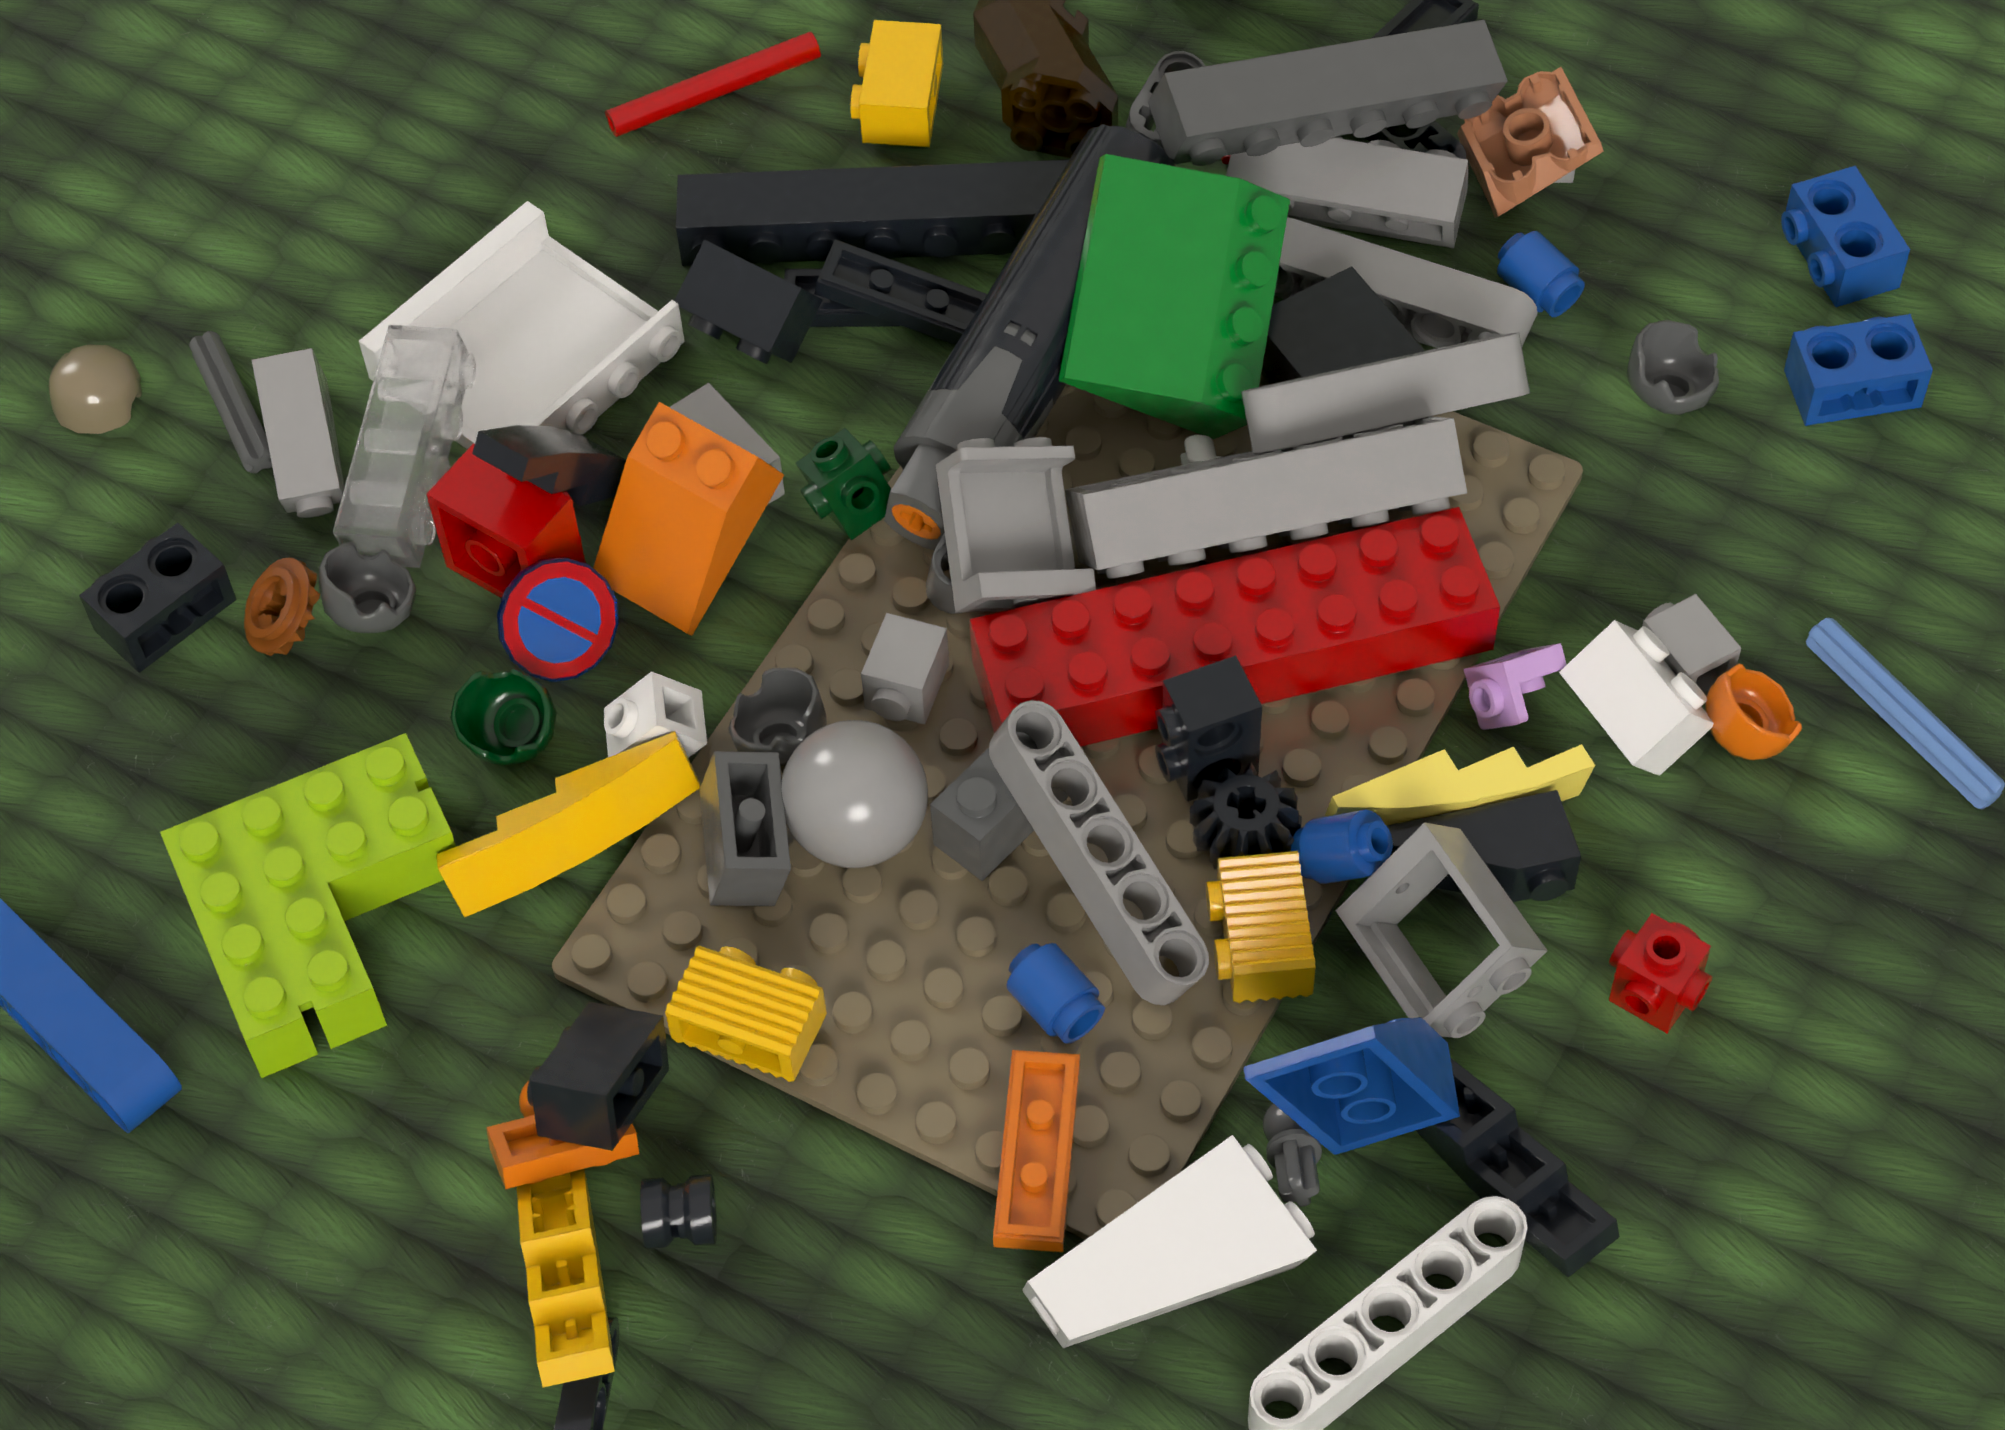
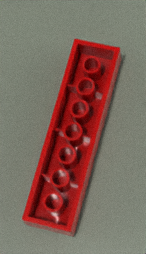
M1455 507L969 620L972 663L994 733L1011 711L1020 703L1031 700L1041 701L1052 706L1060 714L1074 738L1082 747L1158 729L1155 712L1157 709L1162 708L1163 680L1235 655L1260 703L1265 704L1494 650L1500 605L1460 507Z

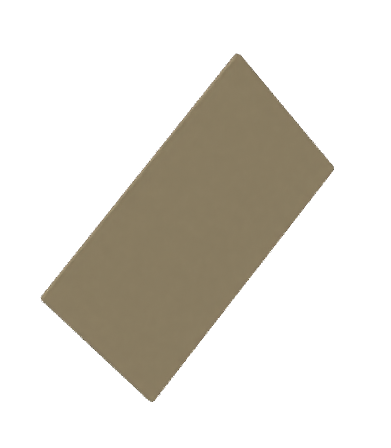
M1262 370L1259 387L1274 384ZM1066 384L1035 438H1050L1052 446H1074L1075 460L1062 468L1065 492V489L1181 466L1180 455L1186 453L1185 439L1200 434ZM1454 411L1434 415L1433 417L1454 418L1467 493L1448 497L1450 508L1448 509L1460 507L1499 602V624L1579 485L1583 468L1579 462ZM1248 425L1213 440L1216 456L1225 457L1252 451ZM899 466L888 482L891 489L903 471L901 466ZM1065 493L1075 569H1093L1079 563ZM1398 508L1388 510L1389 520L1386 522L1352 527V523L1338 524V520L1327 522L1329 533L1298 540H1291V535L1279 536L1278 533L1266 535L1267 546L1254 550L1231 553L1229 548L1219 549L1218 545L1204 548L1206 558L1196 562L1169 565L1168 561L1159 562L1158 558L1144 560V572L1118 578H1107V574H1098L1097 570L1093 569L1096 590L1424 514H1413L1412 510L1398 511ZM884 517L852 541L848 539L741 693L749 696L757 692L761 687L762 675L766 670L771 668H798L813 676L825 708L827 725L839 721L863 720L880 724L901 736L919 757L928 784L926 814L913 840L897 855L880 864L863 868H845L831 865L811 855L796 841L787 826L791 870L775 906H710L699 788L648 824L552 962L553 973L557 980L609 1006L663 1015L665 1033L670 1035L665 1014L667 1003L671 1001L673 992L677 990L678 982L683 978L684 970L688 968L690 958L694 957L695 949L698 946L717 952L725 946L734 947L750 955L755 960L756 965L778 973L783 968H795L805 972L817 982L818 987L823 988L827 1014L795 1081L788 1082L783 1077L776 1078L770 1072L763 1073L758 1068L751 1069L746 1064L739 1065L733 1059L726 1060L721 1055L714 1056L709 1051L704 1052L997 1196L1012 1050L1080 1054V1075L1065 1230L1086 1240L1187 1167L1283 998L1279 1000L1273 997L1267 1001L1258 999L1254 1002L1245 1000L1239 1004L1233 1001L1230 979H1217L1214 940L1224 939L1222 921H1209L1206 901V882L1217 881V868L1214 870L1213 864L1210 862V851H1197V847L1193 842L1194 829L1189 822L1190 807L1193 805V801L1198 800V798L1187 802L1177 781L1167 782L1160 770L1155 753V746L1162 743L1159 728L1082 746L1081 749L1196 928L1208 950L1209 965L1205 975L1175 1002L1167 1005L1152 1004L1142 999L1134 990L1035 831L983 881L979 880L933 844L930 803L989 748V743L994 735L972 663L969 619L1002 611L950 614L935 607L926 593V581L934 550L922 547L901 536L884 521ZM950 569L944 571V575L951 579ZM886 613L947 628L949 666L925 724L905 719L902 721H892L881 717L875 711L865 709L861 672ZM1482 653L1261 704L1262 721L1258 776L1262 778L1277 770L1281 778V788L1295 789L1298 797L1297 810H1299V815L1302 816L1301 828L1314 818L1324 817L1332 796L1422 758L1466 681L1464 669L1474 666ZM736 700L707 740V744L702 747L691 763L699 779L700 787L714 751L737 752L728 731L730 721L734 718L733 713ZM785 766L780 767V769H781V779H782V776H783V772H784ZM1068 796V798L1063 802V804L1073 806L1072 801ZM1087 843L1090 853L1101 862H1108L1105 852L1099 846ZM1302 876L1313 946L1351 880L1322 884ZM1123 899L1125 909L1130 915L1143 920L1142 911L1136 903ZM1049 943H1056L1099 990L1098 1000L1105 1007L1104 1014L1092 1030L1075 1042L1066 1044L1058 1036H1049L1007 990V981L1011 975L1008 970L1010 963L1018 953L1032 944L1044 946ZM1159 956L1163 969L1170 975L1179 977V971L1173 961L1165 956Z

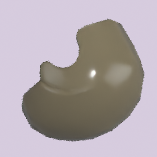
M96 344L76 347L69 353H65L55 364L49 377L52 410L60 425L77 433L102 434L128 423L131 419L132 403L135 397H141L142 395L140 374L131 356L110 345Z

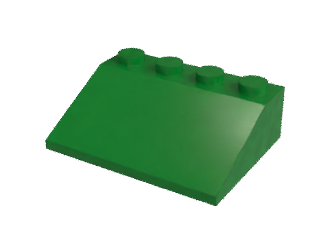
M1109 154L1101 156L1098 163L1059 381L1197 434L1206 435L1213 440L1246 426L1247 420L1241 391L1257 388L1260 384L1290 199L1241 178Z

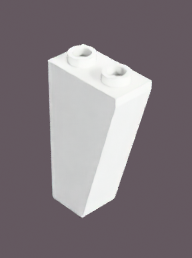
M1232 1135L1027 1281L1022 1291L1062 1348H1066L1294 1269L1317 1251L1309 1240L1315 1233L1307 1217L1292 1201L1283 1204L1268 1184L1273 1175L1260 1153L1250 1144L1242 1148Z

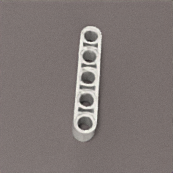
M1498 1196L1484 1197L1472 1203L1264 1369L1253 1381L1250 1391L1249 1430H1323L1507 1281L1519 1267L1528 1228L1526 1217L1519 1206L1509 1199ZM1482 1233L1498 1234L1508 1244L1503 1247H1490L1479 1241L1477 1236ZM1431 1274H1442L1454 1280L1457 1286L1442 1290L1434 1288L1424 1278ZM1388 1315L1400 1320L1405 1328L1397 1332H1386L1377 1328L1372 1323V1320L1379 1316ZM1327 1358H1338L1347 1362L1352 1370L1344 1375H1332L1323 1371L1318 1363ZM1282 1400L1295 1406L1299 1413L1288 1419H1278L1269 1415L1264 1410V1407L1273 1401Z

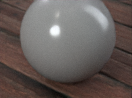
M839 721L816 730L806 737L794 750L787 761L782 776L781 790L786 824L796 841L811 855L839 867L863 868L880 864L894 857L913 840L922 825L927 810L928 784L919 757L913 748L897 733L887 727L869 721Z

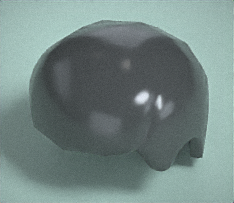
M1671 320L1649 323L1636 336L1632 346L1627 368L1628 382L1635 394L1651 408L1666 414L1681 415L1704 407L1716 393L1719 385L1718 368L1716 367L1718 357L1715 352L1707 355L1701 350L1698 344V331L1689 324Z
M347 542L326 552L319 567L318 585L324 612L339 627L358 633H380L394 629L409 617L416 597V587L410 571L393 561L388 551L381 550L377 555L367 557L359 554L353 542Z
M771 668L764 671L761 687L757 692L749 696L742 693L737 695L733 713L734 718L730 721L728 731L737 752L779 753L780 767L786 766L787 761L797 746L810 734L827 725L825 708L813 676L798 668Z

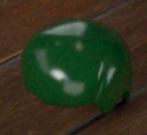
M517 669L497 673L479 671L473 674L455 693L450 719L457 739L476 757L491 764L508 766L534 759L539 752L545 750L554 735L557 711L548 689L531 676L525 675L522 671Z

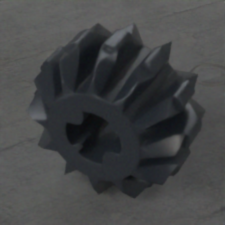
M1252 762L1245 768L1243 775L1234 774L1224 765L1218 774V782L1203 779L1202 785L1198 789V800L1193 801V805L1190 807L1189 822L1194 829L1193 842L1197 847V851H1210V862L1213 864L1214 870L1218 868V858L1291 852V845L1294 842L1293 836L1302 825V816L1299 815V810H1297L1298 797L1295 789L1281 788V778L1277 770L1261 778L1257 776Z

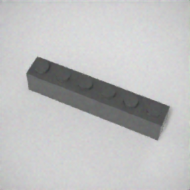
M1485 20L1164 73L1148 104L1166 155L1170 159L1172 158L1175 164L1192 162L1195 166H1205L1220 160L1226 155L1246 152L1248 156H1261L1275 150L1278 146L1300 143L1303 147H1312L1326 142L1331 137L1353 133L1355 137L1362 138L1374 135L1385 127L1406 124L1408 128H1419L1432 123L1437 118L1458 115L1460 119L1474 118L1491 108L1493 100L1508 80Z

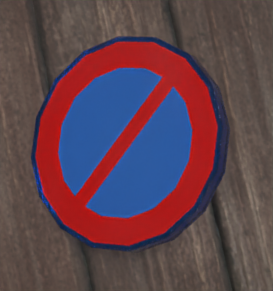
M566 557L539 560L520 571L503 593L497 612L499 641L509 660L529 676L550 682L576 679L595 668L612 647L619 625L617 599L607 579L589 564Z

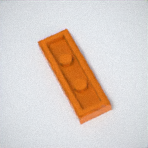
M1012 1050L993 1231L994 1247L1052 1252L1064 1251L1080 1075V1054Z

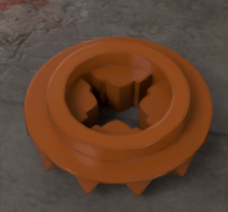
M294 558L277 560L261 574L253 585L245 607L244 628L247 641L254 650L272 656L274 653L287 655L292 649L294 641L304 640L305 627L308 621L315 619L312 615L313 605L320 599L321 595L314 589L317 583V573L308 569L306 563Z

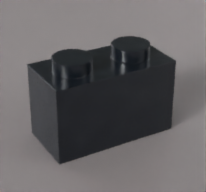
M704 240L674 301L679 304L680 308L692 313L688 325L720 340L723 331L726 330L740 338L735 349L768 364L772 354L790 363L793 362L823 299Z
M589 1002L572 1026H568L563 1030L557 1046L542 1066H537L530 1076L527 1099L529 1104L534 1107L537 1136L613 1151L669 1071L663 1015Z

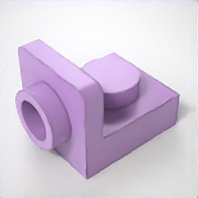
M1561 643L1520 650L1464 669L1469 687L1470 703L1476 713L1481 729L1513 726L1528 720V713L1522 694L1546 687L1543 676L1562 670L1567 665Z

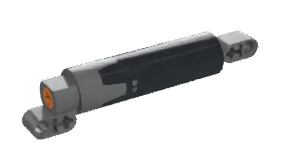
M1173 51L1164 55L1158 61L1131 106L1126 127L1102 124L1087 131L894 445L895 459L903 471L890 491L884 521L894 531L909 541L934 550L926 581V593L931 603L941 611L955 614L951 579L943 573L949 569L936 464L957 451V444L966 440L990 438L994 440L995 447H1014V443L1028 438H1035L1066 386V383L1059 381L1099 158L1109 154L1176 167L1173 159L1166 155L1157 127L1154 132L1151 131L1154 119L1148 101L1164 73L1205 66L1202 60L1194 54L1185 51Z

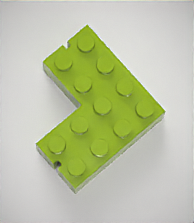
M406 733L160 832L261 1078L318 1055L301 1014L305 1010L314 1007L331 1049L387 1026L373 986L344 921L443 881L444 879L437 866V854L456 847L450 827L432 788L429 787L426 775Z

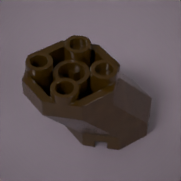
M979 0L973 13L975 46L1001 90L1002 121L1012 129L1010 138L1019 148L1026 151H1037L1071 158L1089 129L1099 127L1102 124L1118 126V95L1089 48V19L1079 10H1077L1075 17L1063 7L1066 0Z

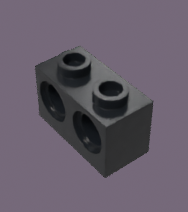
M176 523L160 536L150 539L140 551L110 573L100 576L91 587L79 595L94 631L138 673L237 600L224 564L179 523Z
M1236 655L1163 680L1162 708L1157 709L1155 712L1157 725L1162 736V743L1155 746V753L1158 765L1166 781L1176 780L1186 801L1189 802L1198 798V789L1202 785L1203 779L1218 782V774L1224 765L1234 774L1243 775L1245 768L1252 762L1258 776L1262 705Z

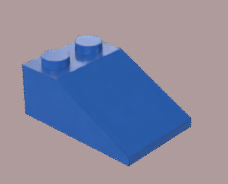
M1422 1017L1394 1019L1384 1024L1373 1025L1244 1066L1246 1081L1334 1155L1460 1117L1448 1042Z

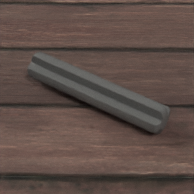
M207 331L202 336H194L189 343L192 356L245 470L257 474L262 469L271 468L272 463L266 434L219 334Z

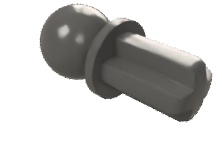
M1272 1103L1263 1118V1131L1269 1141L1266 1147L1267 1160L1276 1169L1281 1199L1284 1202H1296L1299 1207H1304L1311 1204V1197L1320 1191L1317 1163L1322 1154L1321 1143Z

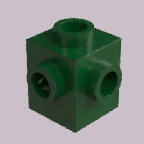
M844 428L834 436L821 440L813 447L809 454L796 462L797 467L808 483L800 489V492L809 506L821 520L829 516L851 541L885 517L891 487L884 475L891 471V467L871 440L861 445Z

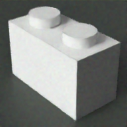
M1614 620L1559 673L1629 762L1637 768L1660 776L1713 727L1714 723L1702 708V705L1707 701V697L1687 675L1680 672L1676 676L1664 661L1670 654L1667 647L1651 630L1645 626L1635 630Z

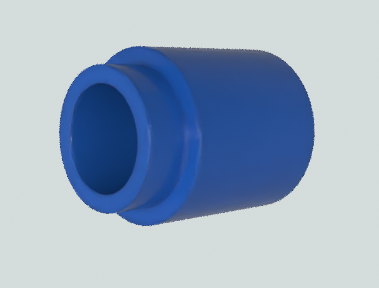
M1532 231L1526 235L1523 233L1515 234L1502 246L1498 253V259L1500 260L1497 268L1498 276L1510 287L1527 294L1536 304L1537 312L1546 311L1551 317H1557L1567 311L1578 300L1584 290L1585 282L1578 276L1579 268L1539 231Z
M1366 809L1314 818L1308 821L1304 827L1298 829L1294 834L1291 852L1298 851L1299 863L1303 877L1313 879L1318 883L1327 884L1370 877L1390 857L1393 841L1390 830L1380 816Z
M1049 943L1044 946L1032 944L1018 953L1010 963L1008 970L1011 975L1007 981V990L1049 1036H1058L1066 1044L1075 1042L1092 1030L1102 1018L1105 1007L1098 1000L1099 990L1056 943Z

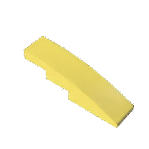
M1582 744L1530 767H1526L1515 748L1511 747L1458 770L1446 750L1443 749L1332 796L1325 816L1367 809L1378 814L1387 826L1554 790L1558 791L1562 802L1580 795L1595 764Z

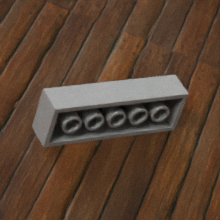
M1429 416L1263 453L1249 451L1065 489L1079 563L1096 569L1098 574H1107V578H1118L1144 572V560L1158 558L1159 562L1168 561L1169 565L1186 564L1205 559L1204 548L1218 545L1219 549L1229 548L1231 553L1243 552L1267 546L1266 535L1278 533L1279 536L1291 535V540H1298L1329 533L1327 522L1338 520V524L1352 523V527L1386 522L1389 520V509L1398 508V511L1412 510L1413 514H1424L1450 508L1448 497L1466 494L1467 488L1454 418Z

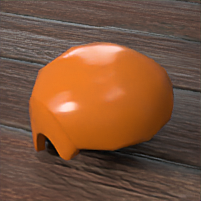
M1737 664L1719 676L1710 687L1706 696L1705 711L1714 723L1710 731L1715 741L1733 756L1747 760L1767 759L1781 753L1797 737L1802 729V724L1799 721H1795L1794 707L1783 687L1763 672L1746 669L1743 664Z

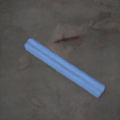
M1829 617L1825 618L1809 631V636L1806 640L1807 646L1974 807L1981 810L1985 809L2000 797L2005 787L2004 780L1836 620Z

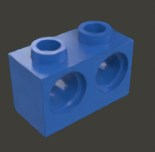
M1856 165L1792 184L1786 211L1783 212L1781 218L1784 235L1791 245H1797L1808 263L1809 273L1816 286L1824 288L1835 307L1900 288L1910 248Z
M1911 314L1887 318L1873 317L1862 322L1830 327L1815 326L1804 331L1793 332L1784 367V372L1805 426L1921 408L1933 371Z

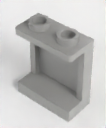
M1036 437L1020 440L1014 443V447H995L993 439L978 438L960 442L957 444V451L936 464L955 613L1006 611L1096 590L1094 570L1075 569L1062 478V468L1075 460L1074 446H1052L1050 438Z

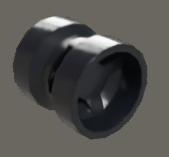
M712 1174L691 1175L685 1183H677L676 1186H671L663 1177L642 1179L640 1206L643 1241L646 1249L668 1247L674 1238L678 1237L680 1239H688L694 1245L716 1244L717 1213Z

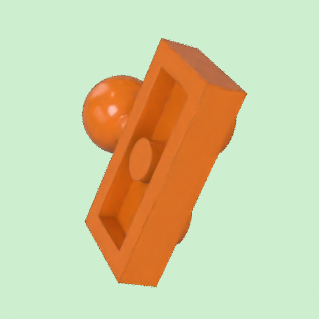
M529 1081L523 1086L519 1096V1107L524 1118L486 1127L489 1148L505 1189L539 1183L547 1178L593 1166H604L613 1161L639 1154L637 1132L633 1123L613 1151L537 1136L534 1107L529 1104L527 1099Z

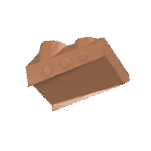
M1562 67L1553 72L1540 71L1525 77L1519 84L1516 94L1507 99L1497 95L1488 111L1477 117L1464 119L1465 124L1461 125L1457 132L1460 143L1465 148L1466 159H1468L1495 218L1604 152L1601 142Z

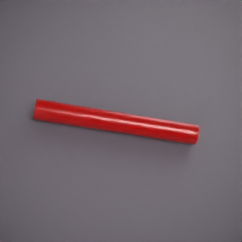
M809 31L605 111L608 125L613 135L618 137L821 57L818 42L814 34Z

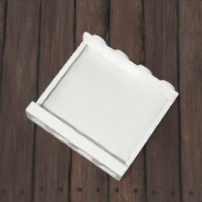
M529 201L525 202L359 340L369 378L467 450L472 444H475L478 431L514 425L552 426L582 435L589 431L597 418L617 400L630 395L637 387L639 381L657 365L670 360L676 354L680 345L685 342L678 303L671 300L661 310L657 311L551 238L548 234L544 212Z

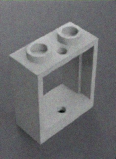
M1423 823L1335 910L1408 1018L1422 1017L1441 1037L1460 1038L1479 1027L1486 1017L1484 1011L1501 995L1510 993L1522 986L1532 974L1530 967L1547 952L1545 946L1459 828ZM1450 874L1499 946L1446 996L1397 924Z

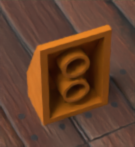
M658 402L627 457L592 572L600 577L611 590L692 636L784 474L758 456Z

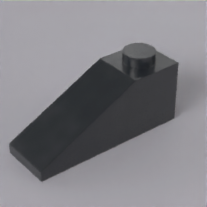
M1557 790L1387 825L1393 841L1391 855L1423 823L1461 829L1512 902L1531 898L1536 901H1548L1561 896L1566 891L1575 889L1581 853ZM1450 874L1435 887L1462 893Z

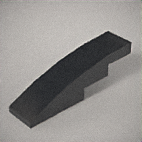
M514 425L478 431L472 452L476 457L521 482L529 481L550 494L566 490L573 502L580 506L615 497L626 463V459L590 439L552 426Z
M1451 1058L1460 1117L1416 1130L1417 1133L1481 1199L1498 1196L1509 1199L1519 1206L1526 1217L1528 1227L1525 1241L1564 1275L1570 1277L1620 1237L1617 1219L1569 1182L1566 1164L1518 1126L1516 1110L1513 1106Z

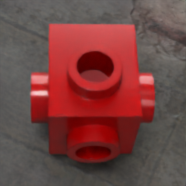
M1651 913L1637 934L1628 929L1613 950L1609 965L1616 968L1609 1001L1668 1034L1685 1008L1691 1011L1696 1009L1710 986L1712 976L1704 971L1711 945L1700 940L1699 936L1689 927L1677 922L1669 923Z

